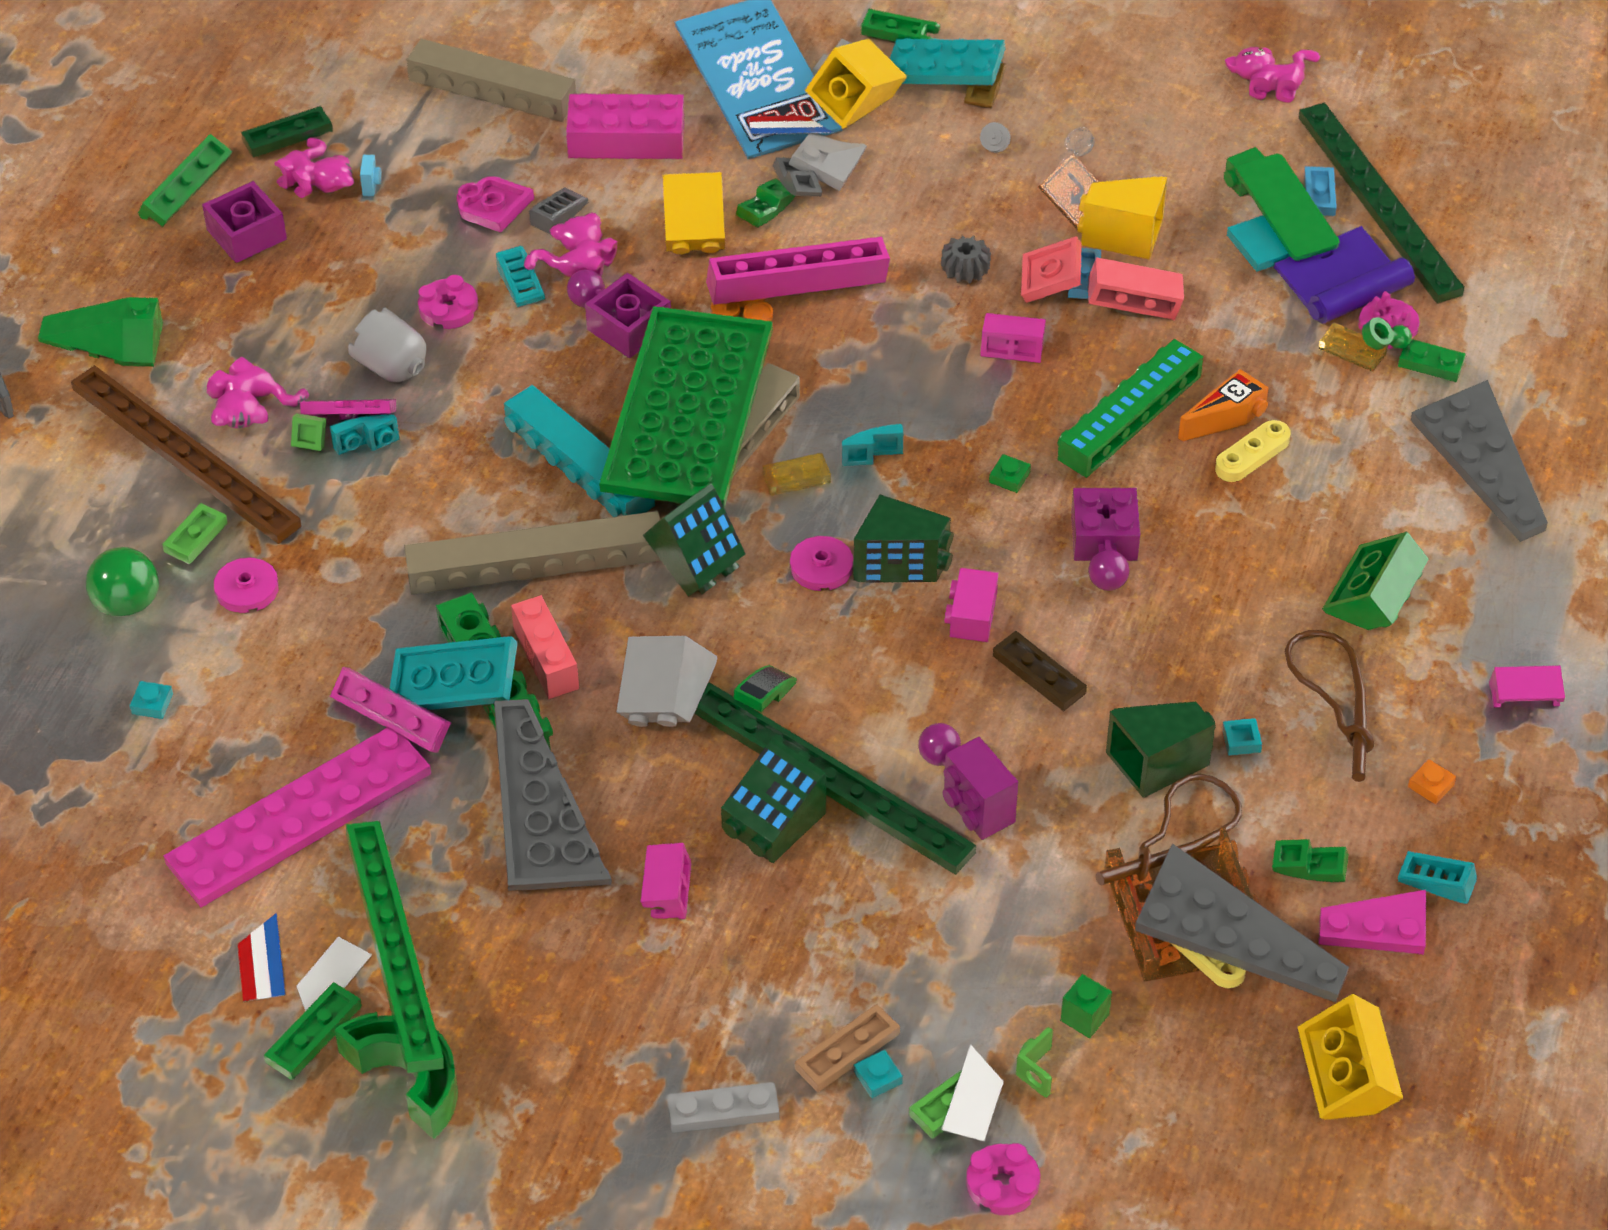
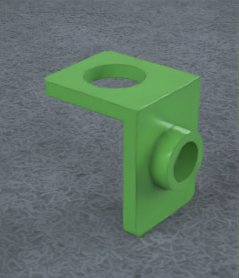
M1047 1027L1037 1038H1030L1024 1043L1017 1055L1016 1076L1045 1098L1051 1094L1052 1077L1035 1063L1052 1047L1053 1030L1050 1027ZM1030 1071L1034 1072L1040 1078L1042 1084L1037 1082L1032 1077Z

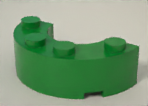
M377 1012L355 1017L334 1029L339 1054L361 1074L375 1067L387 1065L402 1067L406 1070L392 1015L378 1016ZM437 1029L444 1057L443 1069L413 1072L412 1074L416 1077L415 1084L406 1093L409 1117L433 1139L444 1130L451 1120L458 1098L453 1054L446 1039Z

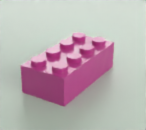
M569 94L566 128L568 158L683 159L684 95Z

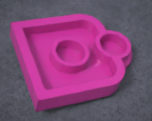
M491 176L485 177L477 183L462 185L458 189L456 199L460 216L464 220L501 233L535 197L533 189Z

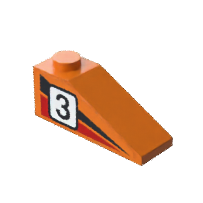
M1239 369L1180 417L1178 439L1186 441L1248 424L1252 419L1260 417L1266 411L1269 387Z

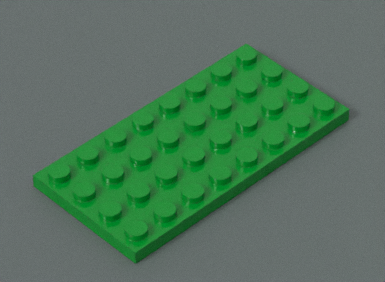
M653 306L599 482L600 492L684 503L711 483L725 508L773 332V322Z

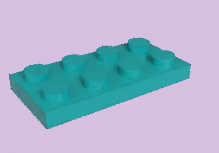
M905 38L896 39L889 59L907 76L902 84L994 85L1006 47L1004 40Z
M512 636L396 648L390 690L427 710L494 704V701L510 700L518 642Z

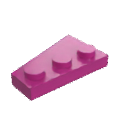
M396 399L300 402V414H309L310 416L326 418V420L327 414H339L340 419L358 418V414H370L371 416L396 412Z
M1426 890L1321 908L1319 915V944L1424 954L1426 947Z

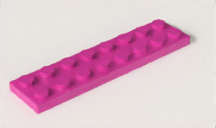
M387 727L163 855L165 864L200 908L429 776L431 774L430 765L405 737Z

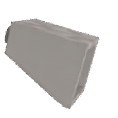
M687 636L628 637L616 713L628 719L629 724L639 727L648 726V722H657L660 725L669 727L676 726L677 722H690L717 663V656Z

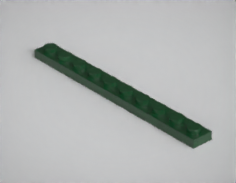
M1323 102L1299 109V120L1402 258L1409 261L1414 274L1434 301L1438 304L1463 296L1465 288L1327 104Z
M710 682L707 684L694 712L695 715L759 754L762 753L773 738H776L826 772V795L955 875L976 854V845L755 709L735 700L732 695Z

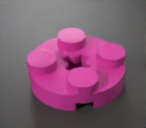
M451 275L447 279L437 280L424 285L418 292L420 317L425 323L433 327V323L443 324V329L462 327L474 318V312L476 309L478 310V297L475 289L470 284L464 282L463 278L459 275ZM445 302H453V304L448 306Z
M994 1144L972 1154L967 1169L966 1187L969 1196L978 1206L981 1203L983 1206L990 1208L991 1213L997 1215H1012L1025 1210L1038 1193L1040 1186L1039 1167L1022 1144ZM998 1174L1011 1176L1007 1185H1002L1000 1180L994 1181L993 1178L997 1177Z

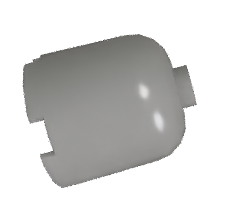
M383 307L381 312H377L375 309L372 310L356 327L355 331L359 335L355 344L349 343V355L389 382H404L412 376L418 375L424 368L426 356L425 340L415 329L386 307Z

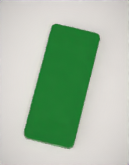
M1273 154L1237 166L1236 174L1293 260H1302L1338 248L1339 238L1282 154Z

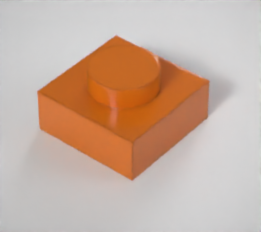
M1428 759L1410 778L1408 788L1436 805L1455 785L1457 776Z

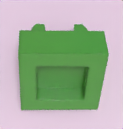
M296 413L292 419L291 446L321 451L325 446L326 418Z

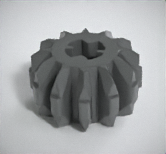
M961 235L959 240L951 238L950 242L944 245L941 266L942 270L946 272L947 278H956L957 283L966 280L970 284L972 279L981 281L982 276L988 274L991 252L990 248L986 247L984 240L976 241L975 236L965 238Z

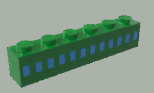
M1173 339L1165 347H1160L1153 358L1147 363H1142L1130 378L1122 380L1115 391L1108 397L1104 396L1092 411L1083 414L1076 425L1070 430H1065L1060 435L1057 442V460L1085 478L1090 476L1201 377L1203 355L1176 339Z

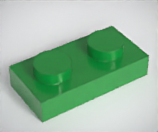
M1412 339L1411 343L1402 350L1398 367L1457 382L1465 362L1466 353Z

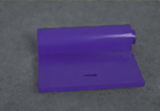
M1362 226L1337 236L1340 242L1336 249L1298 261L1288 257L1274 264L1275 270L1309 310L1310 316L1322 324L1367 305L1376 296L1381 299L1385 291L1392 294L1412 285L1415 281L1414 270L1409 261L1402 257L1390 261Z

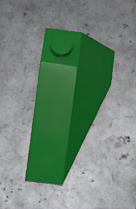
M127 297L43 316L38 340L41 343L69 351L75 349L87 351L89 356L99 358L100 356L112 358L115 364L122 366L154 367L163 327L158 298Z

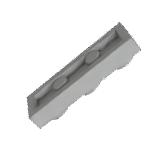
M775 1082L667 1095L671 1133L779 1120Z

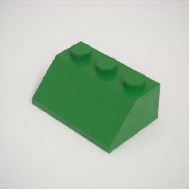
M1408 531L1360 544L1322 610L1328 615L1366 630L1389 627L1397 620L1400 609L1409 599L1410 592L1416 581L1422 576V571L1429 558Z

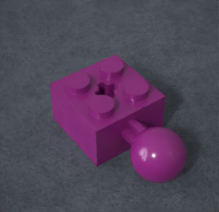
M587 269L574 273L567 284V294L570 300L575 305L585 308L587 330L629 359L640 351L653 306L671 308L670 300L628 272L606 289L602 277L598 273Z
M1073 488L1071 521L1074 561H1090L1088 568L1089 577L1092 583L1099 589L1105 591L1119 589L1126 583L1129 577L1130 568L1128 561H1138L1140 525L1137 488Z
M935 723L926 727L918 740L919 752L922 758L929 764L945 766L943 770L944 790L942 794L947 805L955 808L962 816L965 826L970 831L974 830L980 839L984 840L1016 822L1018 780L981 737L978 736L961 745L959 734L950 725Z

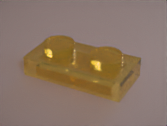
M1333 322L1320 340L1319 349L1374 372L1387 354L1388 345L1381 350H1375L1364 342L1362 334Z
M823 453L762 465V473L771 496L831 483V473Z

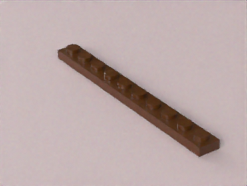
M95 365L71 381L72 388L76 393L277 544L302 527L301 519Z

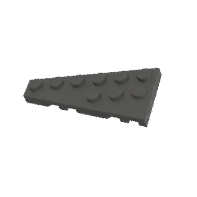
M1488 380L1412 412L1411 422L1519 542L1546 531L1547 519Z
M529 700L494 701L508 891L611 885L612 878L604 867L595 842L590 837L585 826L586 822L565 778L562 777L557 766V760L548 747L544 738V732Z
M1173 843L1136 921L1135 931L1333 1002L1337 1001L1348 974L1349 967Z

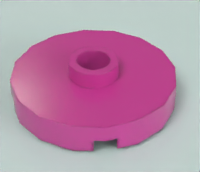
M815 536L806 538L798 543L791 552V573L801 586L815 591H821V588L829 587V590L836 589L845 584L852 575L853 555L846 544L833 537Z
M239 558L223 566L214 578V592L218 602L229 611L237 613H249V609L257 608L258 611L265 608L275 599L279 591L278 576L273 566L257 558Z

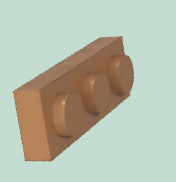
M875 1004L795 1061V1070L819 1093L854 1068V1064L866 1059L900 1035V1026L878 1004Z

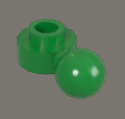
M1379 317L1371 319L1362 327L1364 342L1375 350H1381L1389 344L1393 348L1404 349L1412 341V333L1408 327L1396 325L1391 328L1384 319Z

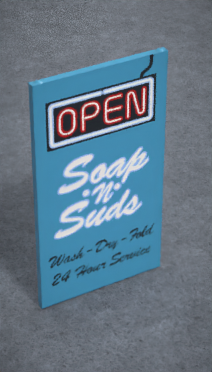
M746 0L675 21V26L748 160L801 144L809 134H751L748 116L805 115L834 133L843 131V128L804 91L814 75L772 0ZM818 133V134L823 135V136H827V135H830V134H833V133Z

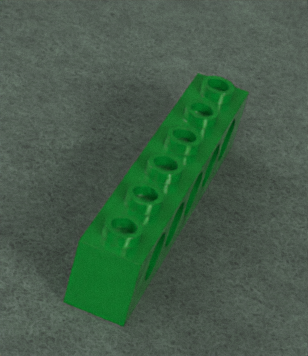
M472 592L436 605L438 625L448 643L501 637L496 625L491 626L489 624V615L484 603L478 604ZM514 669L510 700H529L551 751L549 737L553 736L552 726L547 717H541L539 713L540 706L536 696L528 694L526 690L527 683L521 670L516 672ZM494 704L482 705L496 731Z

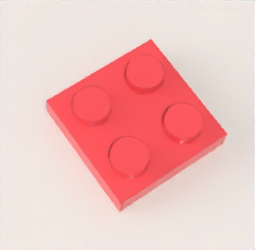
M1077 236L1023 254L1021 296L1026 303L1081 285L1082 244Z

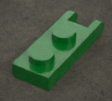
M868 9L861 25V35L895 42L896 39L905 38L933 39L931 36H926V34H938L941 26L937 22Z

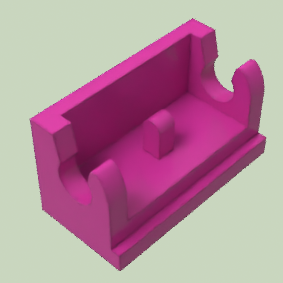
M986 313L982 330L980 356L1041 363L1046 319Z
M1561 666L1495 667L1489 680L1494 708H1501V704L1511 701H1552L1553 706H1560V702L1565 700Z
M684 843L647 845L641 904L647 908H663L652 909V918L686 919L692 863Z

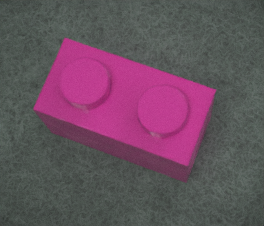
M960 568L958 580H952L949 598L954 599L953 605L947 604L945 612V623L950 624V637L988 642L997 598L999 573Z

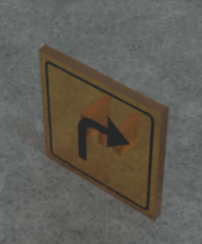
M1072 153L1038 188L1078 230L1079 219L1084 214V212L1079 211L1082 194H1088L1091 183L1099 181Z

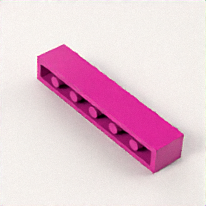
M882 237L709 258L706 284L713 305L885 283L890 257Z

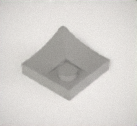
M809 133L792 155L789 165L800 171H814L819 181L840 191L861 159L867 145L842 142L818 133Z

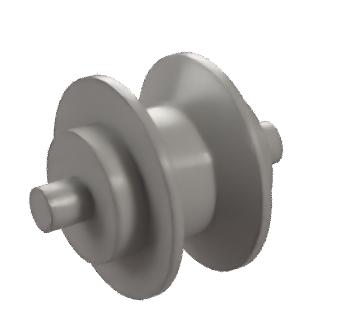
M989 123L981 130V144L991 152H1002L1010 144V132L1000 123Z

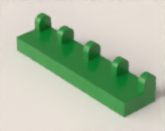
M209 134L142 203L138 215L144 220L151 217L163 227L230 158L233 151L212 134Z

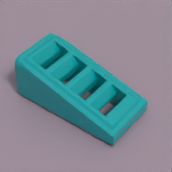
M517 246L496 253L497 270L517 308L545 299V294L534 269L527 270L524 267L527 253L523 246ZM529 288H533L532 290L519 293V291H522V290H525V289H529Z
M1410 851L1407 852L1398 875V882L1468 904L1477 880L1475 864L1472 862ZM1417 865L1422 866L1419 875L1414 874ZM1430 870L1435 871L1433 877L1428 876ZM1444 874L1448 875L1447 880L1443 879Z

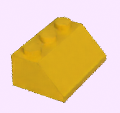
M1351 994L1298 1026L1320 1118L1329 1120L1375 1115L1403 1099L1379 1007Z

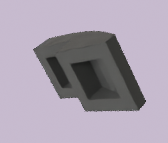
M776 157L773 168L787 191L794 196L822 195L823 192L814 171H800L789 165L791 158Z

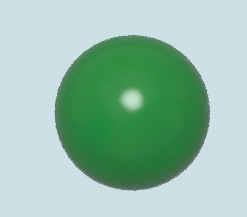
M129 547L111 548L98 555L87 571L85 582L87 595L94 607L112 616H127L142 611L153 602L159 588L158 573L152 561L142 552Z

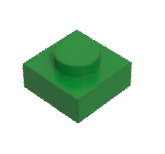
M1002 454L989 474V483L1018 493L1031 472V464Z

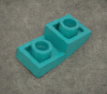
M392 414L364 416L330 426L333 448L338 455L354 450L364 444H367L371 451H374L400 440L397 418Z

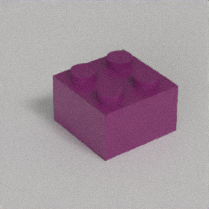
M254 181L202 204L207 231L235 263L287 240L283 213Z

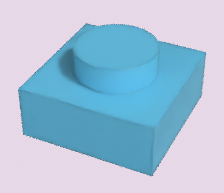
M363 155L360 180L363 196H374L376 184H381V167H376L375 155Z

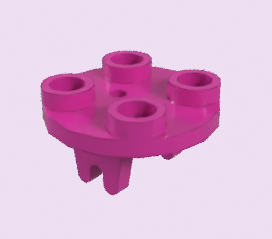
M1386 291L1383 292L1381 299L1377 296L1374 297L1373 301L1369 302L1361 310L1358 321L1360 330L1371 319L1379 317L1384 319L1391 328L1396 325L1408 327L1412 333V338L1418 333L1420 321L1417 312L1405 302L1392 299L1391 295ZM1390 344L1384 347V349L1393 348Z

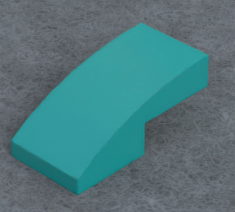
M903 424L868 429L842 440V466L873 465L874 455L903 454Z

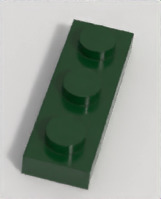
M318 106L243 131L241 135L242 141L254 158L308 140L311 137L314 138L332 132L333 128L332 122L322 106Z

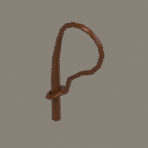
M1307 630L1298 633L1286 645L1284 652L1287 666L1300 683L1318 693L1334 709L1337 725L1353 747L1352 779L1361 782L1365 780L1366 753L1374 748V739L1367 730L1366 691L1354 649L1345 639L1335 633L1324 630ZM1309 636L1329 638L1341 644L1348 652L1355 688L1354 724L1345 726L1340 706L1318 685L1303 677L1295 667L1291 650L1293 645L1300 639Z
M1201 773L1186 775L1174 782L1164 797L1165 816L1160 832L1141 844L1138 859L1097 872L1096 881L1099 885H1105L1137 874L1139 881H1144L1150 869L1163 865L1169 849L1151 855L1148 847L1165 837L1171 817V799L1177 788L1189 781L1201 780L1211 782L1222 788L1231 797L1235 805V816L1232 821L1193 842L1177 846L1188 855L1201 850L1237 826L1242 817V804L1236 792L1218 778Z

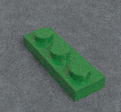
M333 982L264 1054L265 1063L293 1080L335 1036L334 1029L349 1021L362 1007L361 999Z

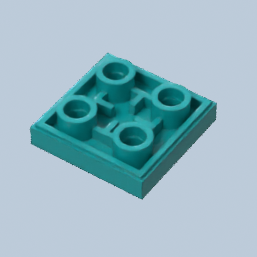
M1263 215L1227 228L1226 235L1256 272L1272 267L1275 263L1290 257Z

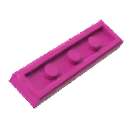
M342 667L330 695L333 699L377 723L391 728L408 740L434 753H438L451 722L349 667Z

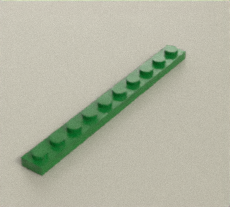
M380 821L346 824V837L407 1073L443 1069L444 1057Z

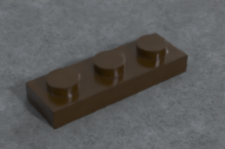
M1014 631L993 647L994 658L1063 712L1086 694V684L1019 632Z

